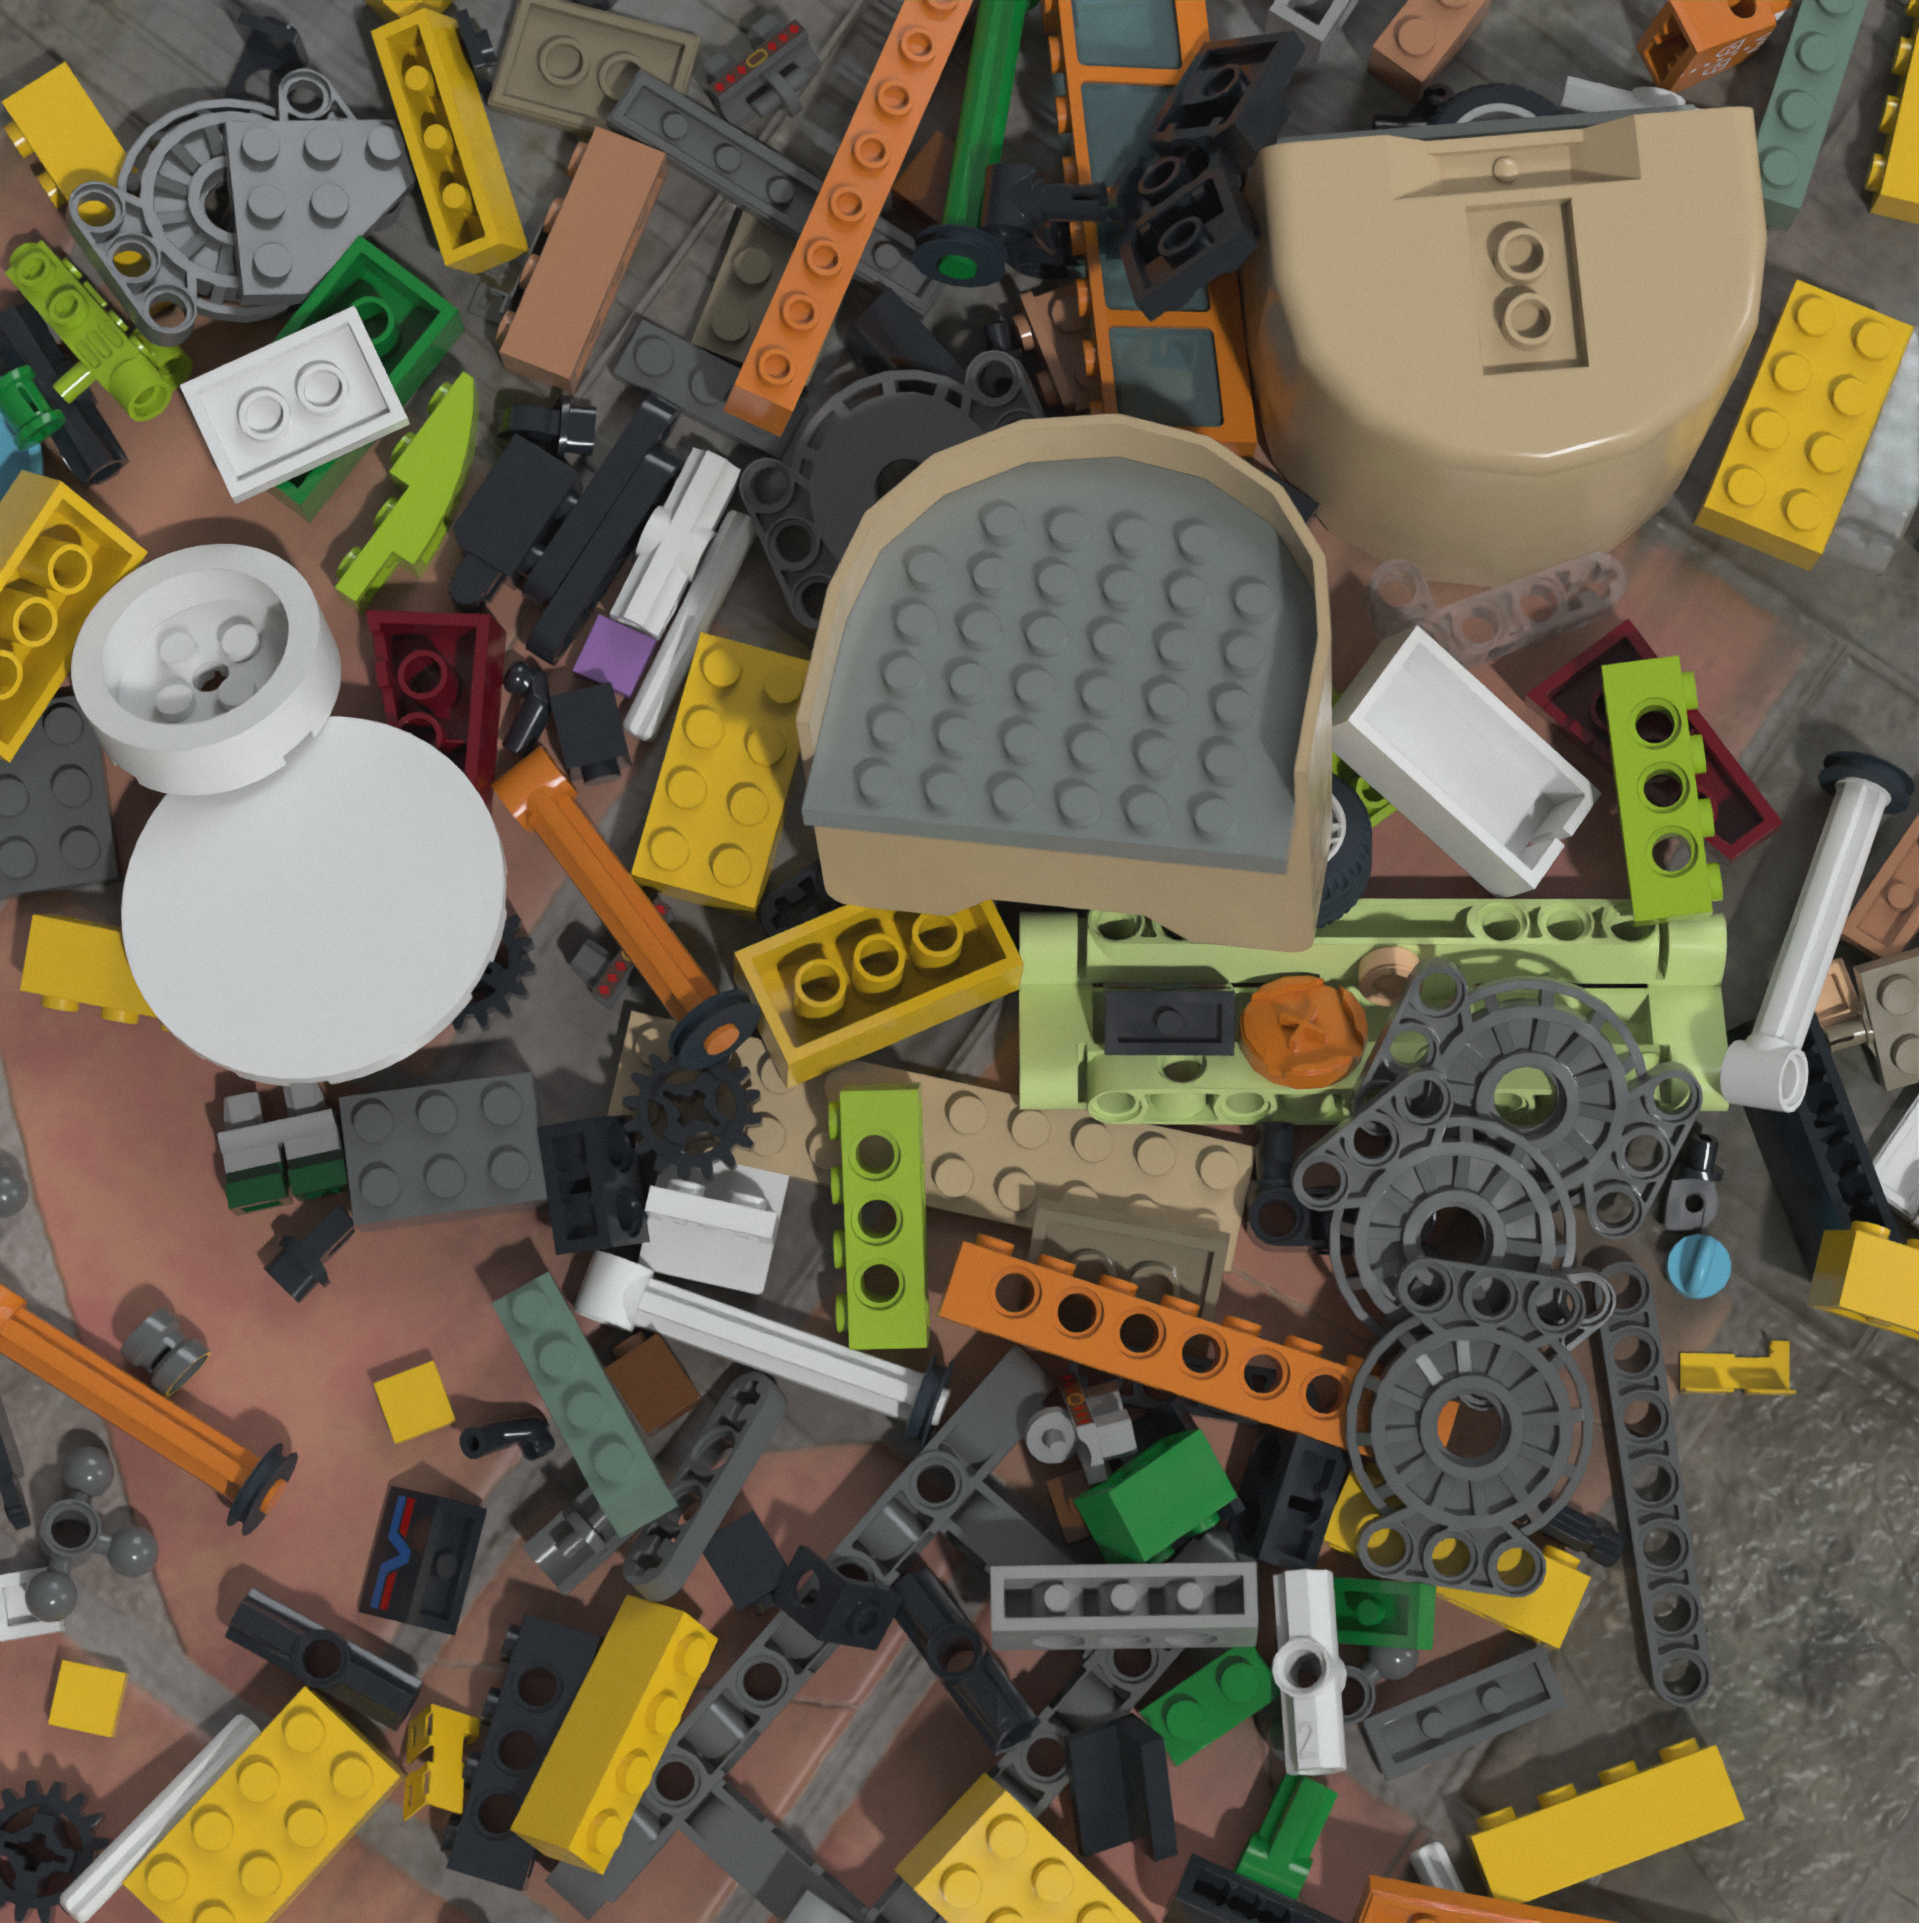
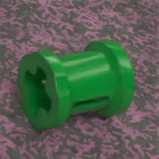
M28 365L16 368L0 378V412L16 434L13 442L18 450L29 449L38 445L60 429L66 422L63 412L59 409L53 410L35 385L33 380L36 377V373Z

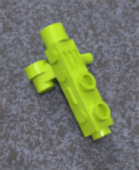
M43 240L38 243H25L18 247L10 257V269L5 272L6 276L79 359L70 370L52 385L53 388L70 404L97 380L131 419L135 421H148L163 412L171 400L172 391L185 383L192 372V359L180 345L173 347L155 345L149 342L138 329L127 335L125 332L129 327L113 310L107 313L104 307L108 304L88 281L84 284L79 281L83 276L67 257L61 260Z

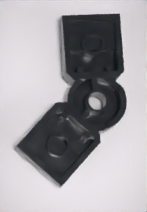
M1293 30L1204 42L1145 133L1156 155L1149 161H1146L1141 154L1135 157L1122 170L1109 191L1106 210L1110 218L1122 231L1116 243L1136 305L1150 322L1166 311L1171 312L1183 307L1191 300L1195 291L1220 274H1229L1238 269L1247 260L1249 254L1259 248L1256 239L1261 236V232L1250 202L1240 191V174L1253 166L1257 154L1262 148L1277 143V135L1292 113L1278 96V93L1290 83L1293 77L1292 71L1307 49Z

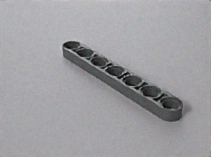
M1619 1261L1608 1265L1600 1273L1607 1279L1617 1273L1631 1276L1639 1287V1298L1632 1308L1626 1310L1615 1308L1609 1320L1596 1330L1649 1681L1654 1694L1662 1702L1670 1706L1686 1707L1698 1703L1707 1695L1712 1682L1711 1664L1653 1287L1648 1274L1640 1266L1632 1262ZM1593 1282L1591 1286V1300L1593 1312H1595L1601 1305L1603 1295L1600 1286ZM1635 1337L1647 1346L1649 1361L1644 1370L1636 1374L1627 1373L1616 1365L1613 1357L1614 1348L1620 1339ZM1645 1401L1657 1410L1659 1425L1651 1436L1646 1438L1636 1437L1626 1429L1623 1422V1414L1631 1402ZM1655 1465L1666 1473L1669 1487L1666 1495L1660 1501L1647 1502L1636 1494L1633 1487V1477L1641 1466ZM1655 1529H1664L1671 1532L1679 1545L1675 1561L1665 1567L1650 1563L1643 1552V1542L1646 1535ZM1667 1593L1680 1596L1686 1602L1689 1610L1686 1624L1680 1630L1674 1632L1660 1628L1653 1617V1606L1656 1600L1661 1595ZM1676 1658H1684L1690 1661L1698 1672V1684L1695 1690L1684 1697L1670 1693L1663 1682V1671L1666 1665Z

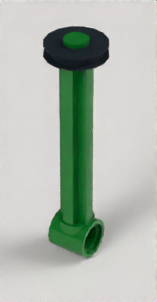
M978 0L979 6L941 225H933L921 230L914 239L916 249L912 253L913 265L922 274L935 281L951 286L972 288L991 285L1000 281L1005 275L1004 262L1008 259L1007 247L997 237L984 230H979L984 173L988 165L1000 163L1025 12L1034 8L1041 0Z

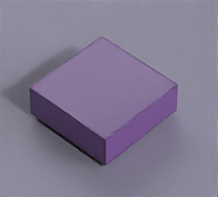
M599 614L572 670L573 674L595 685L611 682L614 693L632 700L657 646V640Z

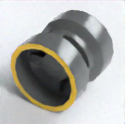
M165 1306L155 1311L135 1329L122 1345L120 1353L133 1366H143L151 1374L152 1385L162 1395L169 1397L183 1387L209 1359L211 1351L198 1338H188L179 1329V1319Z

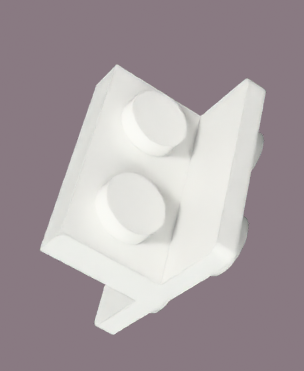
M720 1161L713 1165V1181L707 1182L700 1168L692 1169L688 1181L678 1179L677 1166L671 1164L663 1174H658L656 1185H650L645 1212L648 1216L647 1224L650 1242L642 1243L638 1264L659 1274L755 1295L762 1294L765 1289L790 1177L738 1164V1168L731 1171Z

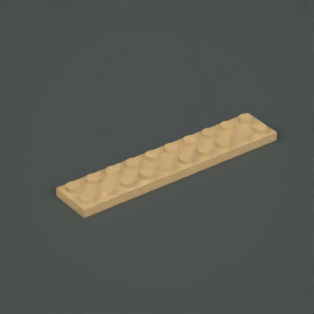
M631 1011L607 1116L632 1115V1119L637 1118V1112L624 1108L622 1104L623 1097L639 1096L641 1091L635 1086L630 1077L633 1072L647 1077L652 1074L653 1069L648 1059V1056L652 1053L660 1057L664 1063L672 1060L668 1042L671 1033L677 1026L675 1020ZM749 1037L737 1050L731 1053L732 1059L728 1069L734 1072L738 1068L747 1066L751 1076L742 1085L743 1090H760L762 1098L755 1105L748 1106V1112L761 1116L763 1124L762 1127L746 1128L745 1134L754 1142L755 1147L752 1152L738 1147L732 1152L738 1165L788 1175L790 1179L831 1187L832 1165H842L841 1140H830L829 1101H840V1090L844 1084L921 1082L927 1209L1033 1232L1038 1200L1042 1198L1230 1233V1240L1223 1273L1229 1275L1231 1272L1246 1202V1192L1249 1188L1256 1155V1147L1153 1124L1103 1123L1094 1119L1088 1110H1019L1020 1095L859 1060L851 1061L786 1089L763 1039ZM700 1071L680 1072L668 1078L667 1081L675 1086L695 1081ZM724 1084L723 1091L717 1099L719 1111L735 1122V1098L729 1087ZM668 1098L680 1110L683 1117V1126L688 1127L694 1119L703 1123L707 1121L713 1124L702 1106L704 1099L697 1098L695 1103L689 1105L684 1102L679 1104L673 1099ZM651 1102V1127L656 1137L661 1141L663 1132L668 1126L666 1113ZM642 1134L635 1135L636 1145L644 1138ZM871 1135L860 1141V1156L868 1165L884 1167L894 1160L893 1146L886 1138ZM710 1138L690 1144L685 1153H704L714 1149L719 1143Z

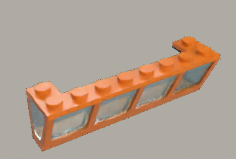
M1205 0L1040 1L1043 34L1055 33L1053 36H1048L1051 74L1063 73L1065 95L1055 96L1058 135L1070 133L1072 156L1061 157L1063 183L1104 182L1109 194L1116 178L1135 157L1141 154L1146 161H1149L1156 155L1145 133L1204 42H1210ZM1100 205L1099 209H1106V205ZM1108 213L1103 224L1068 222L1072 256L1083 255L1086 278L1075 279L1079 317L1090 316L1093 339L1082 340L1085 377H1097L1099 401L1089 402V415L1119 413L1213 438L1242 459L1254 458L1257 436L1237 269L1229 274H1220L1195 291L1191 300L1183 307L1171 312L1166 311L1150 322L1135 303L1116 243L1122 231Z

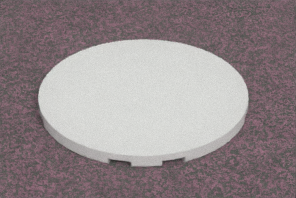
M329 716L315 738L308 734L296 747L283 756L287 763L285 766L257 782L213 795L180 796L166 794L148 819L137 840L129 861L123 887L121 915L126 956L133 977L144 999L158 1019L181 1044L201 1059H206L217 1066L230 1070L241 1078L265 1084L290 1086L291 1083L329 1081L330 1084L341 1083L385 1069L419 1050L451 1024L472 999L471 992L481 979L488 963L494 961L507 916L505 903L506 875L508 872L503 844L492 816L480 794L466 775L448 757L432 745L408 732L371 720Z

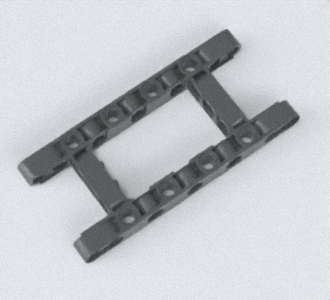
M1015 1345L825 1561L836 1570L846 1565L858 1566L868 1575L870 1583L892 1587L934 1537L940 1533L989 1578H991L990 1566L1077 1565L983 1482L1025 1435V1427L1028 1420L1036 1412L1046 1408L1043 1403L1058 1387L1057 1380L1020 1347ZM934 1467L942 1468L953 1477L955 1490L945 1502L930 1503L918 1493L917 1480L927 1469ZM1216 1523L1207 1530L1199 1541L1193 1537L1171 1563L1256 1562L1257 1565L1260 1560L1234 1552L1230 1533L1220 1523ZM815 1572L797 1592L798 1601L803 1608L811 1606L819 1594L820 1584ZM782 1610L671 1735L652 1774L650 1784L644 1791L623 1833L622 1841L615 1850L604 1874L600 1875L560 1861L545 1879V1882L589 1921L607 1900L612 1904L613 1901L615 1902L679 1829L778 1919H780L804 1885L856 1923H947L900 1876L895 1879L869 1909L724 1779L841 1645L817 1640ZM1147 1648L1150 1656L1149 1666L1138 1677H1126L1117 1670L1113 1661L1115 1649H1072L1084 1663L1038 1715L1041 1723L1034 1729L1031 1738L1013 1751H1007L987 1775L1003 1787L1037 1819L1069 1782L1063 1737L1127 1715L1184 1648ZM760 1663L774 1665L782 1678L780 1691L775 1697L767 1701L755 1700L748 1694L745 1687V1678L749 1669ZM1041 1738H1050L1058 1742L1064 1752V1764L1056 1774L1048 1777L1035 1774L1027 1762L1029 1747L1033 1742ZM672 1762H682L687 1765L693 1772L695 1779L694 1788L690 1795L678 1801L664 1796L658 1784L661 1770Z

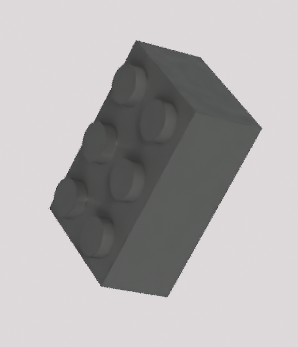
M532 1072L339 1097L353 1223L362 1233L549 1208L537 1128L543 1126L538 1082Z

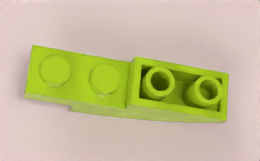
M464 371L453 385L447 381L439 387L426 409L430 417L416 435L411 431L408 432L394 448L389 462L393 465L389 473L395 487L404 494L400 499L392 496L385 502L373 521V527L376 529L374 535L363 549H360L358 546L354 547L345 556L336 571L335 577L340 581L335 586V589L341 601L361 615L364 614L399 565L418 579L421 578L438 552L455 519L471 472L479 426V393L474 378Z

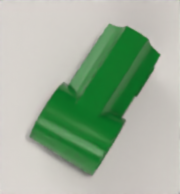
M1285 1772L1268 1806L1269 1809L1259 1830H1253L1233 1872L1296 1900L1313 1863V1858L1310 1857L1311 1852L1339 1793L1303 1775H1289Z

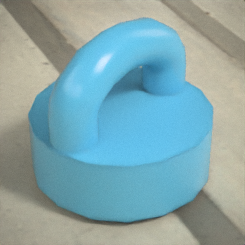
M1694 1234L1684 1237L1671 1247L1665 1259L1664 1271L1668 1283L1676 1293L1687 1299L1701 1300L1715 1295L1724 1288L1730 1277L1731 1260L1728 1251L1720 1241L1710 1235Z

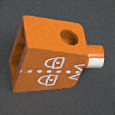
M1667 0L1635 46L1657 88L1676 94L1754 56L1775 29L1777 23L1792 16L1793 3L1792 0Z

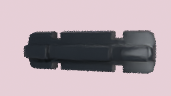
M1554 1498L1543 1499L1537 1505L1542 1512ZM1567 1505L1543 1528L1537 1530L1576 1552H1580L1581 1549L1588 1552L1587 1558L1604 1567H1613L1616 1564L1626 1543L1623 1535L1606 1526L1601 1529L1595 1527V1520ZM1523 1515L1516 1520L1524 1523L1529 1519L1526 1515Z

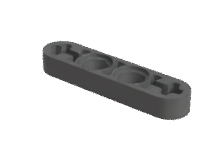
M761 1372L746 1373L733 1381L727 1388L668 1486L678 1507L646 1524L629 1550L623 1563V1575L625 1580L647 1600L660 1602L669 1599L684 1585L782 1421L787 1410L786 1396L765 1374ZM733 1447V1451L726 1462L717 1469L711 1470L712 1463L717 1456L724 1450ZM700 1502L699 1509L687 1522L678 1525L680 1516L692 1504Z

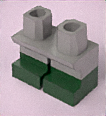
M319 1082L291 1083L290 1086H283L289 1118L271 1122L265 1121L261 1096L258 1092H248L224 1098L225 1132L217 1133L224 1160L228 1207L235 1215L240 1216L294 1204L293 1197L299 1202H305L350 1192L344 1138L339 1116L332 1109L328 1108V1103ZM284 1148H285V1151H286V1156H287V1161H288L289 1170H287V1167H286V1162H285V1157H284V1152H283V1149H284Z

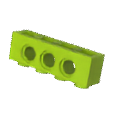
M1679 655L1601 665V681L1633 927L1710 918L1713 913L1712 901L1723 900V889L1719 862L1706 863L1703 838L1715 836L1711 800L1710 798L1698 799L1695 774L1706 773V760L1702 734H1689L1686 710L1698 709L1694 672H1681ZM1654 711L1666 715L1673 725L1671 736L1661 743H1649L1643 740L1638 735L1635 727L1637 720L1643 714ZM1657 775H1668L1678 782L1682 795L1672 806H1655L1648 801L1644 793V786L1647 781ZM1674 838L1683 842L1690 854L1688 864L1678 871L1661 869L1655 863L1652 856V850L1659 841Z
M921 1082L844 1084L840 1090V1101H829L830 1140H841L842 1165H832L831 1167L832 1203L844 1204L845 1229L834 1230V1264L836 1269L846 1268L847 1293L836 1295L837 1332H849V1350L927 1348L931 1332ZM871 1135L886 1138L893 1146L894 1160L884 1167L868 1165L860 1156V1141ZM872 1200H882L889 1203L896 1212V1225L887 1231L872 1230L863 1221L861 1214L863 1205ZM877 1264L889 1266L898 1276L899 1288L889 1295L873 1293L865 1284V1270Z

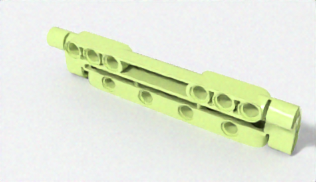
M1360 898L1347 914H1343L1342 918L1336 919L1330 925L1325 924L1324 928L1319 929L1317 927L1313 945L1309 949L1301 952H1280L1190 942L1144 915L1090 910V912H1086V918H1077V912H1019V955L1024 963L1019 988V1110H1088L1094 1119L1109 1124L1257 1125L1258 1123L1287 1122L1293 1123V1125H1339L1353 1113L1351 1105L1353 1088L1393 1006L1374 1004L1362 996L1358 981L1359 962L1366 954L1375 949L1401 947L1415 953L1421 961L1433 957L1449 959L1463 973L1468 991L1475 988L1476 983H1485L1512 976L1551 977L1571 984H1647V988L1583 989L1606 1002L1628 1026L1643 1055L1646 1071L1664 1062L1681 1063L1692 1070L1702 1088L1703 1102L1700 1111H1728L1729 1103L1725 1101L1720 1086L1721 1066L1728 1049L1721 990L1727 953L1725 916L1723 913H1712L1710 918L1633 927L1630 899ZM1431 974L1423 980V988L1419 996L1427 1004L1434 1006L1443 1005L1454 996L1456 990L1455 981L1447 974ZM1310 975L1324 979V985L1333 987L1337 991H1339L1340 985L1351 992L1365 1010L1368 1026L1367 1046L1361 1063L1345 1079L1324 1088L1298 1090L1274 1084L1252 1069L1241 1053L1238 1034L1239 1019L1243 1008L1245 1010V1007L1251 1002V995L1260 987H1233L1235 990L1234 1056L1105 1055L1103 987H1093V983L1267 984L1281 977ZM1517 989L1498 993L1496 997L1498 1002L1514 998H1537L1539 990ZM1554 992V1002L1570 1006L1584 1016L1592 1009L1576 998ZM1483 999L1470 1005L1471 1014L1486 1007ZM1605 1019L1601 1031L1608 1037L1616 1054L1629 1051L1620 1033ZM1412 1030L1404 1031L1394 1038L1390 1050L1393 1057L1398 1061L1411 1063L1422 1058L1426 1053L1428 1043L1425 1036L1419 1032ZM1532 1067L1516 1068L1505 1074L1497 1084L1494 1093L1495 1108L1499 1115L1510 1123L1517 1125L1536 1124L1546 1118L1554 1108L1557 1097L1556 1085L1551 1077L1540 1069ZM1635 1068L1625 1075L1626 1082L1636 1078ZM1668 1078L1660 1082L1654 1092L1655 1104L1667 1110L1681 1107L1689 1097L1690 1089L1688 1083L1679 1078ZM1384 1088L1374 1089L1369 1092L1364 1098L1363 1105Z

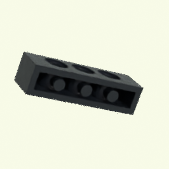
M525 1614L521 1626L510 1624L499 1661L509 1664L502 1689L491 1686L480 1718L481 1725L490 1727L483 1751L471 1750L462 1775L464 1789L470 1790L462 1816L454 1813L451 1814L442 1839L440 1851L450 1854L446 1866L447 1869L518 1891L527 1890L539 1851L511 1830L505 1833H497L489 1829L483 1819V1808L489 1798L497 1794H503L514 1801L517 1812H519L604 1641L603 1637ZM536 1668L548 1669L554 1675L557 1682L555 1696L549 1703L543 1706L530 1704L522 1693L524 1677ZM516 1731L529 1733L537 1744V1755L534 1762L522 1770L509 1766L502 1754L504 1741L510 1734Z

